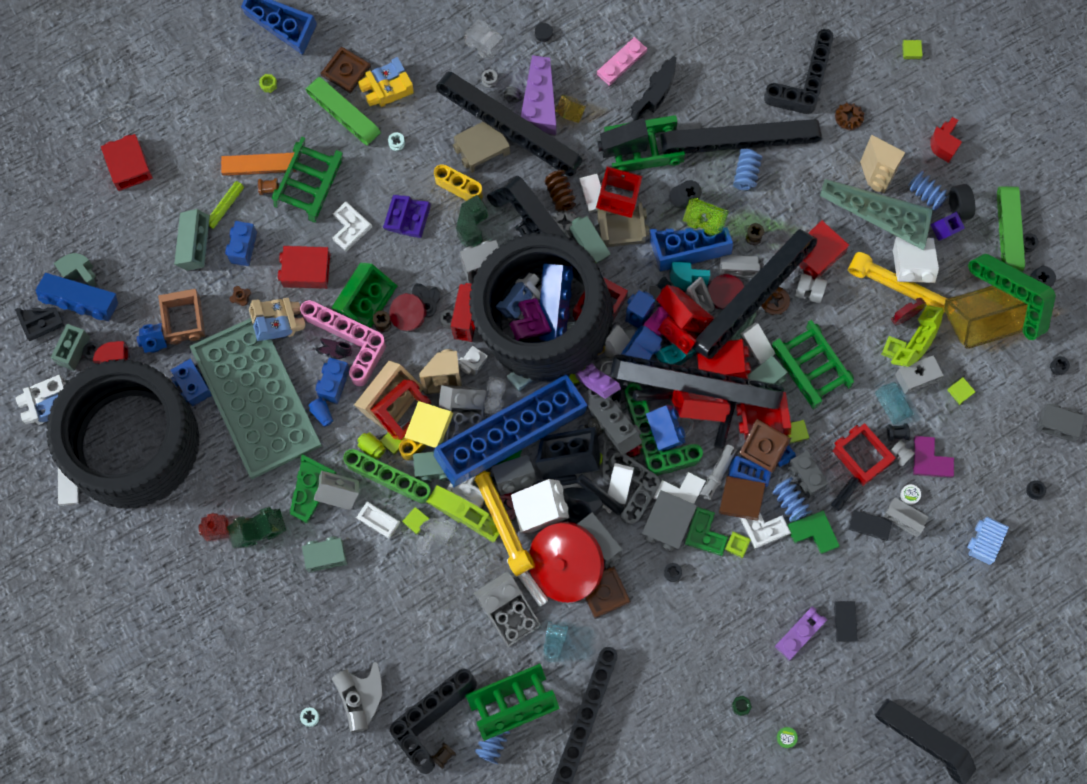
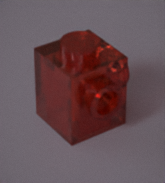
M211 513L207 514V517L201 518V524L198 526L199 534L206 541L230 538L229 522L225 515Z

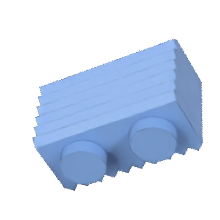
M989 517L984 518L983 521L979 520L975 528L977 535L975 538H971L967 547L970 549L968 555L991 565L997 557L1009 527Z

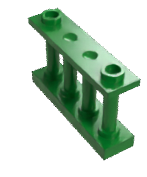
M676 115L645 120L652 157L641 158L639 152L633 153L634 160L623 161L622 155L615 156L616 163H612L611 168L629 172L665 165L676 166L683 163L684 151L659 155L655 138L656 133L677 129L678 121ZM625 124L604 127V132Z
M301 137L300 141L294 145L293 152L295 153L278 190L275 189L273 192L272 200L276 208H278L280 201L305 210L308 213V220L315 223L342 163L343 152L336 150L334 156L325 155L305 147V137ZM303 153L326 162L329 167L327 171L321 172L298 163V160ZM294 169L319 178L322 181L321 186L315 188L292 179L291 176ZM287 185L312 194L315 197L314 202L308 204L285 195L284 192Z
M811 319L806 326L808 331L787 343L782 342L779 338L773 342L772 348L783 367L814 410L820 406L822 396L838 386L845 384L848 389L851 388L854 383V377L849 370L845 369L821 334L822 331L819 325L814 324ZM812 337L818 346L797 359L793 358L789 353L790 349ZM823 352L829 362L808 374H804L800 369L801 365ZM834 368L839 378L818 390L814 389L811 385V380Z
M537 664L465 695L471 710L478 709L482 720L476 723L483 741L560 709L553 690L546 692L542 681H545L546 677L541 664ZM534 685L538 696L527 700L523 689ZM515 693L519 704L508 708L504 697ZM497 701L500 712L489 716L485 705Z

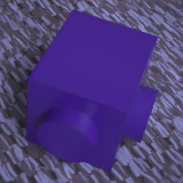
M957 212L930 224L938 241L965 229Z

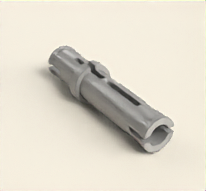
M725 446L711 475L707 476V482L700 492V496H703L704 499L711 500L715 490L721 485V479L737 452V449H734L733 446Z

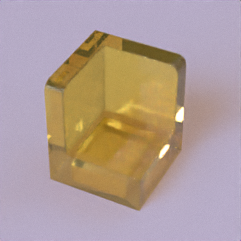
M562 94L555 111L563 118L579 123L586 106L578 99Z

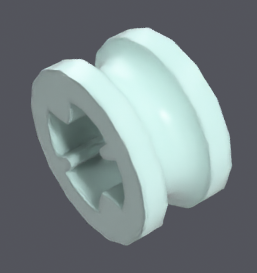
M398 132L392 133L388 138L389 147L394 151L402 150L405 146L404 136ZM396 139H399L400 144L397 143V145H395L393 140L397 141Z
M305 708L300 714L301 722L308 727H313L319 722V713L314 708ZM308 712L315 716V719H311L312 722L310 723L305 719V715H308Z

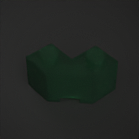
M478 195L462 203L456 232L457 237L465 248L469 246L475 247L483 242L482 232L477 227V224L488 218V211Z
M271 507L261 509L260 513L254 518H245L244 516L235 518L233 523L227 526L233 549L257 545L256 541L263 540L264 538L268 540L274 539L287 530L280 509H271Z

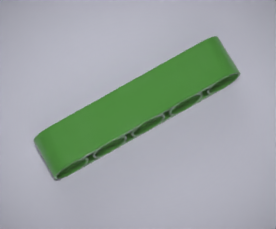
M317 77L305 89L314 101L365 145L368 146L381 134L379 128L321 77Z
M999 186L997 189L1001 261L1023 272L1025 268L1020 190L1018 186Z
M349 449L344 453V462L351 471L418 503H427L426 501L431 495V490L425 482L358 450ZM351 457H358L357 462L353 464L348 462ZM368 465L375 466V469L371 472L365 470ZM386 473L393 474L389 480H384L383 475ZM403 481L410 482L407 488L400 487ZM421 489L427 490V494L423 497L417 495Z

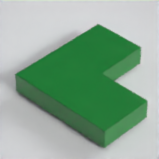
M697 507L685 545L723 556L728 537L710 531L715 512Z
M824 510L787 524L794 544L813 537L820 554L839 548L838 541Z

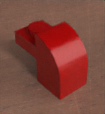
M954 117L949 122L945 121L941 128L936 127L930 140L933 153L947 163L951 161L962 141L951 135L959 121Z
M124 341L105 343L96 350L93 362L101 364L103 361H118V359L127 361L128 346Z

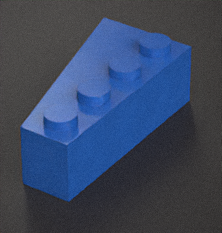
M273 0L243 1L241 8L247 17L300 54H304L317 25L313 15Z
M728 227L703 228L702 230L685 228V230L674 231V229H666V231L650 229V243L660 272L670 270L672 262L694 264L732 254L733 242Z

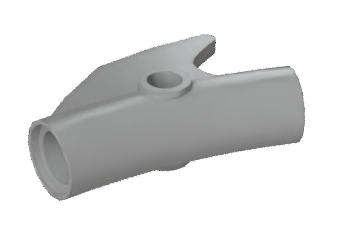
M377 662L373 663L370 675L365 679L352 675L347 669L339 672L332 678L342 699L350 732L368 729L383 696L382 680ZM358 697L357 702L352 703L353 698Z

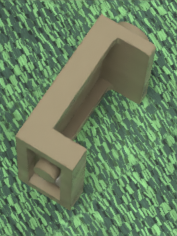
M484 122L454 136L453 148L457 154H461V161L466 169L469 168L471 173L475 171L476 166L501 153L504 157L510 154V145L503 134Z
M642 202L638 203V206L634 208L632 218L597 209L599 234L606 247L646 243V237L649 236V227L644 222V219H647L646 208H642Z

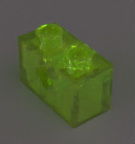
M692 198L689 200L682 221L687 222L689 227L695 229L699 227L704 229L705 233L715 235L722 232L729 211L703 200ZM706 214L708 220L704 221L705 218L702 215Z

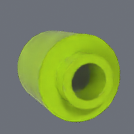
M371 432L363 433L357 440L359 442L357 447L366 455L376 460L381 458L386 451L384 444Z

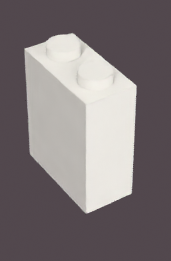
M896 237L893 255L897 281L935 283L939 267L934 238H927L926 246L922 250Z
M548 479L511 495L520 532L533 533L569 518L568 506L565 503L563 487L559 480Z

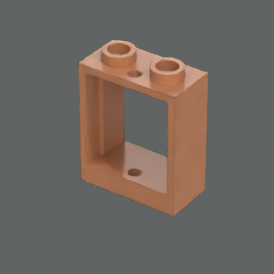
M196 289L158 295L163 335L168 344H180L185 340L197 341L201 337H206L200 295ZM194 303L198 329L171 333L168 308Z

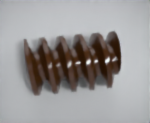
M565 170L550 173L544 181L548 192H550L552 203L555 205V210L559 212L563 210L568 211L576 206V203L573 202L576 197L571 195L573 190L568 189L571 185L569 182L565 183L568 180V177L564 176Z

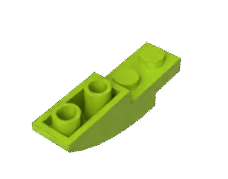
M438 485L426 501L492 543L499 536L492 517L489 516V513Z

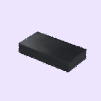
M854 510L848 530L887 541L892 521Z
M835 601L836 642H857L855 601Z

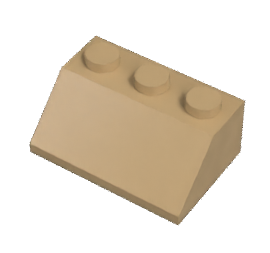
M871 135L860 161L867 184L873 190L885 193L898 170L905 152Z
M451 349L442 350L419 373L424 394L440 393L441 385L462 386L457 351Z
M388 361L354 406L366 417L386 430L372 413L371 409L402 380L415 381L420 387V392L423 388L400 364ZM407 389L386 410L398 422L415 398Z

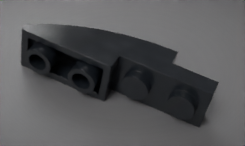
M675 56L670 60L667 59L662 64L661 69L651 75L649 88L644 92L643 97L639 101L636 100L631 106V117L635 121L648 109L654 113L665 100L675 75L677 59Z

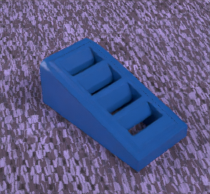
M736 456L731 461L728 476L765 483V487H768L772 472L753 461ZM748 467L747 474H744L745 468ZM756 469L755 477H752L753 470ZM761 471H764L763 478L761 480L759 479Z

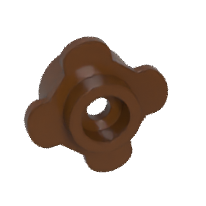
M235 286L233 288V295L229 298L230 302L241 306L247 305L251 291Z

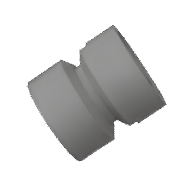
M801 273L795 297L802 299L808 297L810 301L820 304L827 280L820 278L813 280L812 276Z

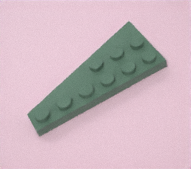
M827 179L824 180L820 194L821 197L924 250L933 209Z

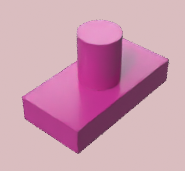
M661 306L644 325L660 337L662 334L658 331V328L666 317L670 318L671 316Z

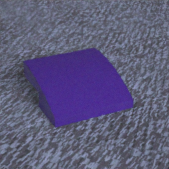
M393 195L383 228L394 233L421 238L431 204L427 201L412 200L410 196Z

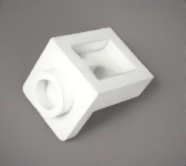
M472 346L464 358L461 357L459 359L460 369L466 374L471 373L476 376L488 359V355Z

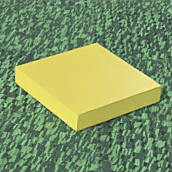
M418 401L405 438L433 448L439 446L443 442L453 412Z

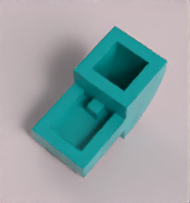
M672 262L669 273L670 280L675 287L686 292L688 287L699 277L703 278L707 287L710 279V270L691 269V263Z
M672 343V345L660 349L655 355L660 362L680 366L695 355L696 351L692 349L686 355Z

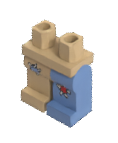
M283 298V300L276 299L266 302L252 300L249 312L254 324L253 327L257 341L286 336L291 337L294 336L295 331L304 330L305 328L303 317L294 318L295 314H300L301 312L299 302H290L289 298Z

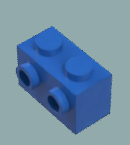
M235 221L234 227H231L230 244H227L225 254L231 264L250 265L257 236L254 224Z
M640 290L636 295L632 294L627 302L629 305L626 310L625 321L636 328L643 326L653 314L655 304L653 296L648 292Z
M329 358L328 362L324 363L322 379L318 380L315 388L319 398L322 397L323 400L334 404L339 403L350 371L347 362Z
M191 359L170 370L173 374V377H171L176 387L180 386L183 391L181 395L192 406L212 396L208 385Z
M666 405L646 413L658 450L666 451L686 443L684 439L686 437L685 431L679 425V414L673 406Z

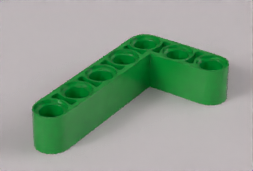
M986 253L969 262V271L974 276L1028 304L1023 325V334L1028 340H1035L1048 332L1056 294L1051 287Z
M636 383L629 384L627 389H625L624 397L632 424H636L639 429L642 426L650 429L648 433L641 432L640 435L642 439V448L640 449L647 469L660 476L699 464L703 450L697 444H690L666 452L658 450L646 413H649L646 401L636 402L628 394L631 391L642 390V388ZM642 409L644 413L642 415L635 414L634 410ZM652 444L656 449L649 451L645 446ZM694 451L698 454V457L691 458L688 453ZM677 457L680 462L674 464L670 461V458ZM653 462H659L661 464V468L654 469L651 466V464Z

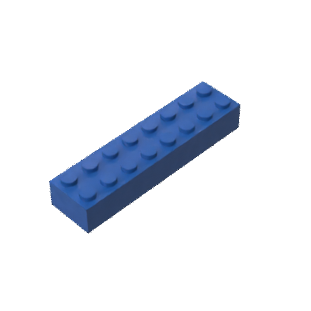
M564 375L435 447L434 457L455 488L585 414L588 405L569 377Z

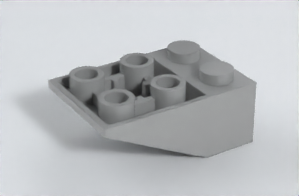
M441 385L439 408L453 412L443 443L482 422L486 390L476 387Z
M505 572L474 592L475 597L507 647H510L541 627L540 622L513 577L508 572Z

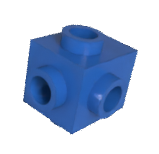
M162 323L156 325L147 324L139 329V336L136 337L139 347H143L144 353H155L160 349L167 348Z

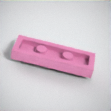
M634 37L597 71V75L610 86L647 52V48Z

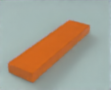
M294 153L221 156V173L223 176L286 173Z

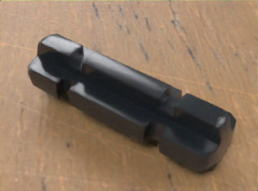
M852 476L847 482L848 484L844 486L837 498L832 502L831 506L835 510L840 511L844 503H846L860 484L858 478Z

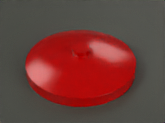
M570 522L552 524L541 530L530 546L529 554L535 565L534 568L530 569L531 576L542 592L549 598L559 602H575L589 596L598 587L603 576L604 559L600 545L587 529Z

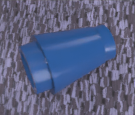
M322 397L308 405L310 407L309 411L324 427L334 422L326 400L323 401Z

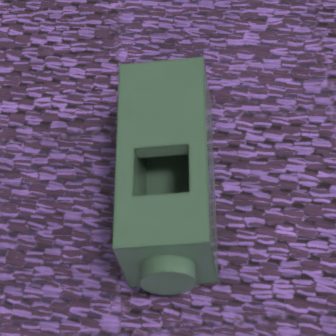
M581 216L574 219L569 230L577 243L590 253L597 264L608 258L610 252L588 216L583 219Z

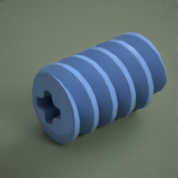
M751 149L740 150L736 175L734 177L735 181L733 182V186L738 190H749L757 186L755 181L758 180V176L756 174L760 172L758 167L761 166L759 161L762 160V156Z
M922 170L912 179L908 186L911 185V192L917 190L915 194L917 197L922 195V201L928 199V206L934 204L932 209L936 211L948 199L949 195L945 196L946 189L941 192L939 191L941 185L934 187L935 180L928 182L929 175L923 178L924 171Z
M792 477L779 483L773 491L774 495H779L777 498L778 502L784 501L781 504V508H788L785 514L792 515L789 518L790 522L800 520L812 512L806 511L810 506L809 504L802 505L805 497L798 498L801 491L794 492L797 484L790 485V482L793 480Z
M510 731L485 741H479L478 745L482 749H476L475 752L480 758L498 765L494 757H501L497 749H504L500 742H507L503 734H510Z

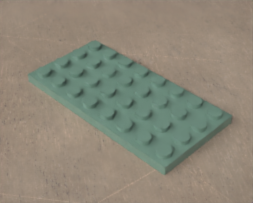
M251 318L191 345L190 348L252 480L302 456V454L305 455L322 447L272 340L257 341L253 327L254 324Z

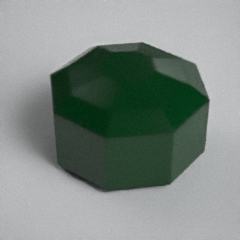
M739 696L734 699L731 707L733 713L741 717L749 714L752 705L750 699L745 696Z

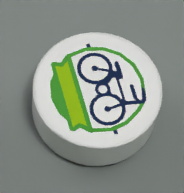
M912 484L906 485L901 490V500L908 505L916 504L921 498L920 489Z

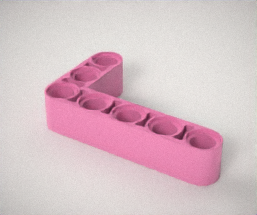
M308 300L303 302L300 310L307 322L362 347L350 368L349 375L354 385H365L385 351L386 342L383 335L314 301ZM314 309L313 313L306 314L307 310ZM325 317H331L328 322L322 321ZM341 325H348L344 330L339 329ZM359 332L365 333L361 338L355 337ZM375 340L381 341L378 346L372 345ZM367 356L372 357V360L369 362L363 361ZM358 372L363 373L361 378H355L354 376Z

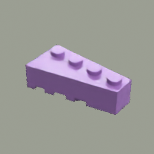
M532 55L521 117L545 133L556 135L550 58Z

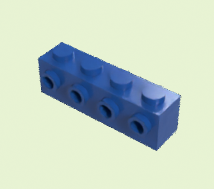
M543 265L540 307L552 331L547 335L539 336L540 340L550 341L568 331L567 323L570 315L569 303L572 295L571 282L573 279V267Z
M49 273L44 274L36 288L38 301L58 306L63 310L75 311L80 315L92 316L97 320L109 322L118 306L116 293Z

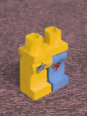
M398 57L392 59L391 63L366 72V78L358 81L362 92L372 90V93L365 95L369 106L379 104L380 107H383L388 103L414 93L413 84Z

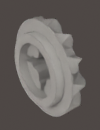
M557 211L552 218L568 238L572 237L573 235L569 228L572 225L571 222L578 218V216L573 211ZM564 218H566L567 223H570L566 225L565 230H563V225L559 224L563 222Z

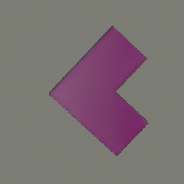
M537 298L520 301L518 306L524 319L510 323L516 340L521 341L549 334L552 330Z
M915 436L913 475L953 478L954 457L934 456L935 437Z

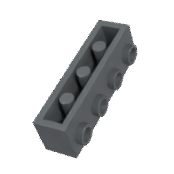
M591 389L581 394L588 405L586 410L622 455L642 443L639 436L641 435L640 429L636 424L632 425L630 423L632 421L626 412L622 413V408L618 401L611 399L612 395L604 399Z

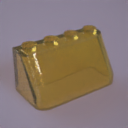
M992 285L945 299L944 311L960 343L965 348L970 349L1022 332L1028 304Z

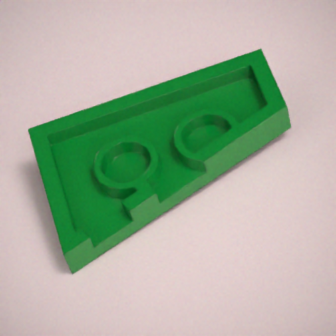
M302 454L290 515L308 524L320 503L314 500V496L319 487L321 471L336 474V471Z

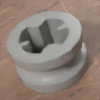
M488 69L482 73V84L485 87L493 88L497 85L498 76L494 70ZM492 76L493 80L487 81L486 77Z

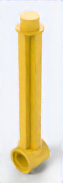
M862 252L855 253L848 267L849 273L858 278L869 277L914 300L923 298L927 304L926 306L941 307L949 315H952L956 305L950 302L951 299H947L914 282H899L895 273L872 263L873 260L869 255Z
M485 470L476 475L474 481L479 487L509 554L508 564L514 575L519 576L534 568L535 565L528 551L524 550L490 477V472Z

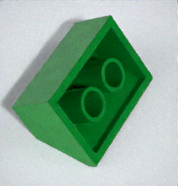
M360 262L331 309L371 328L374 324V314L383 310L398 285L373 264Z

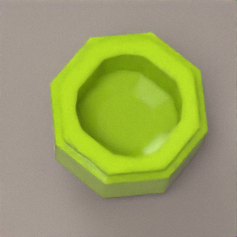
M264 74L260 78L259 85L264 92L272 93L277 89L278 82L272 74Z

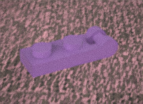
M592 363L587 365L583 371L579 370L575 374L579 382L604 399L621 389L617 381L598 370Z
M813 606L775 646L789 661L827 621L824 616L821 617L816 612L817 609ZM810 617L816 622L814 626L807 622Z

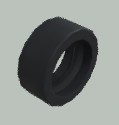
M968 184L951 187L949 192L951 212H957L961 221L972 219L975 215L976 207L971 187Z

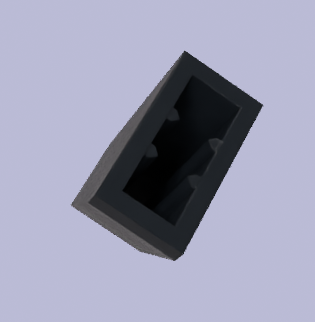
M645 118L600 133V141H597L598 151L602 152L603 158L647 151L648 131Z

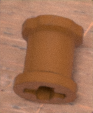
M278 178L265 181L258 179L259 195L273 193L275 189L278 190L279 188Z

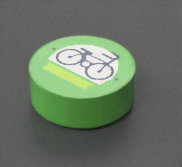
M784 727L778 731L776 739L781 747L791 748L797 743L798 736L794 729Z

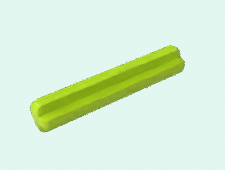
M234 182L210 214L208 227L215 228L244 189L240 182Z

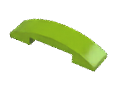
M925 307L918 318L920 326L906 348H899L891 361L892 364L909 367L926 353L940 327L944 313L943 308Z

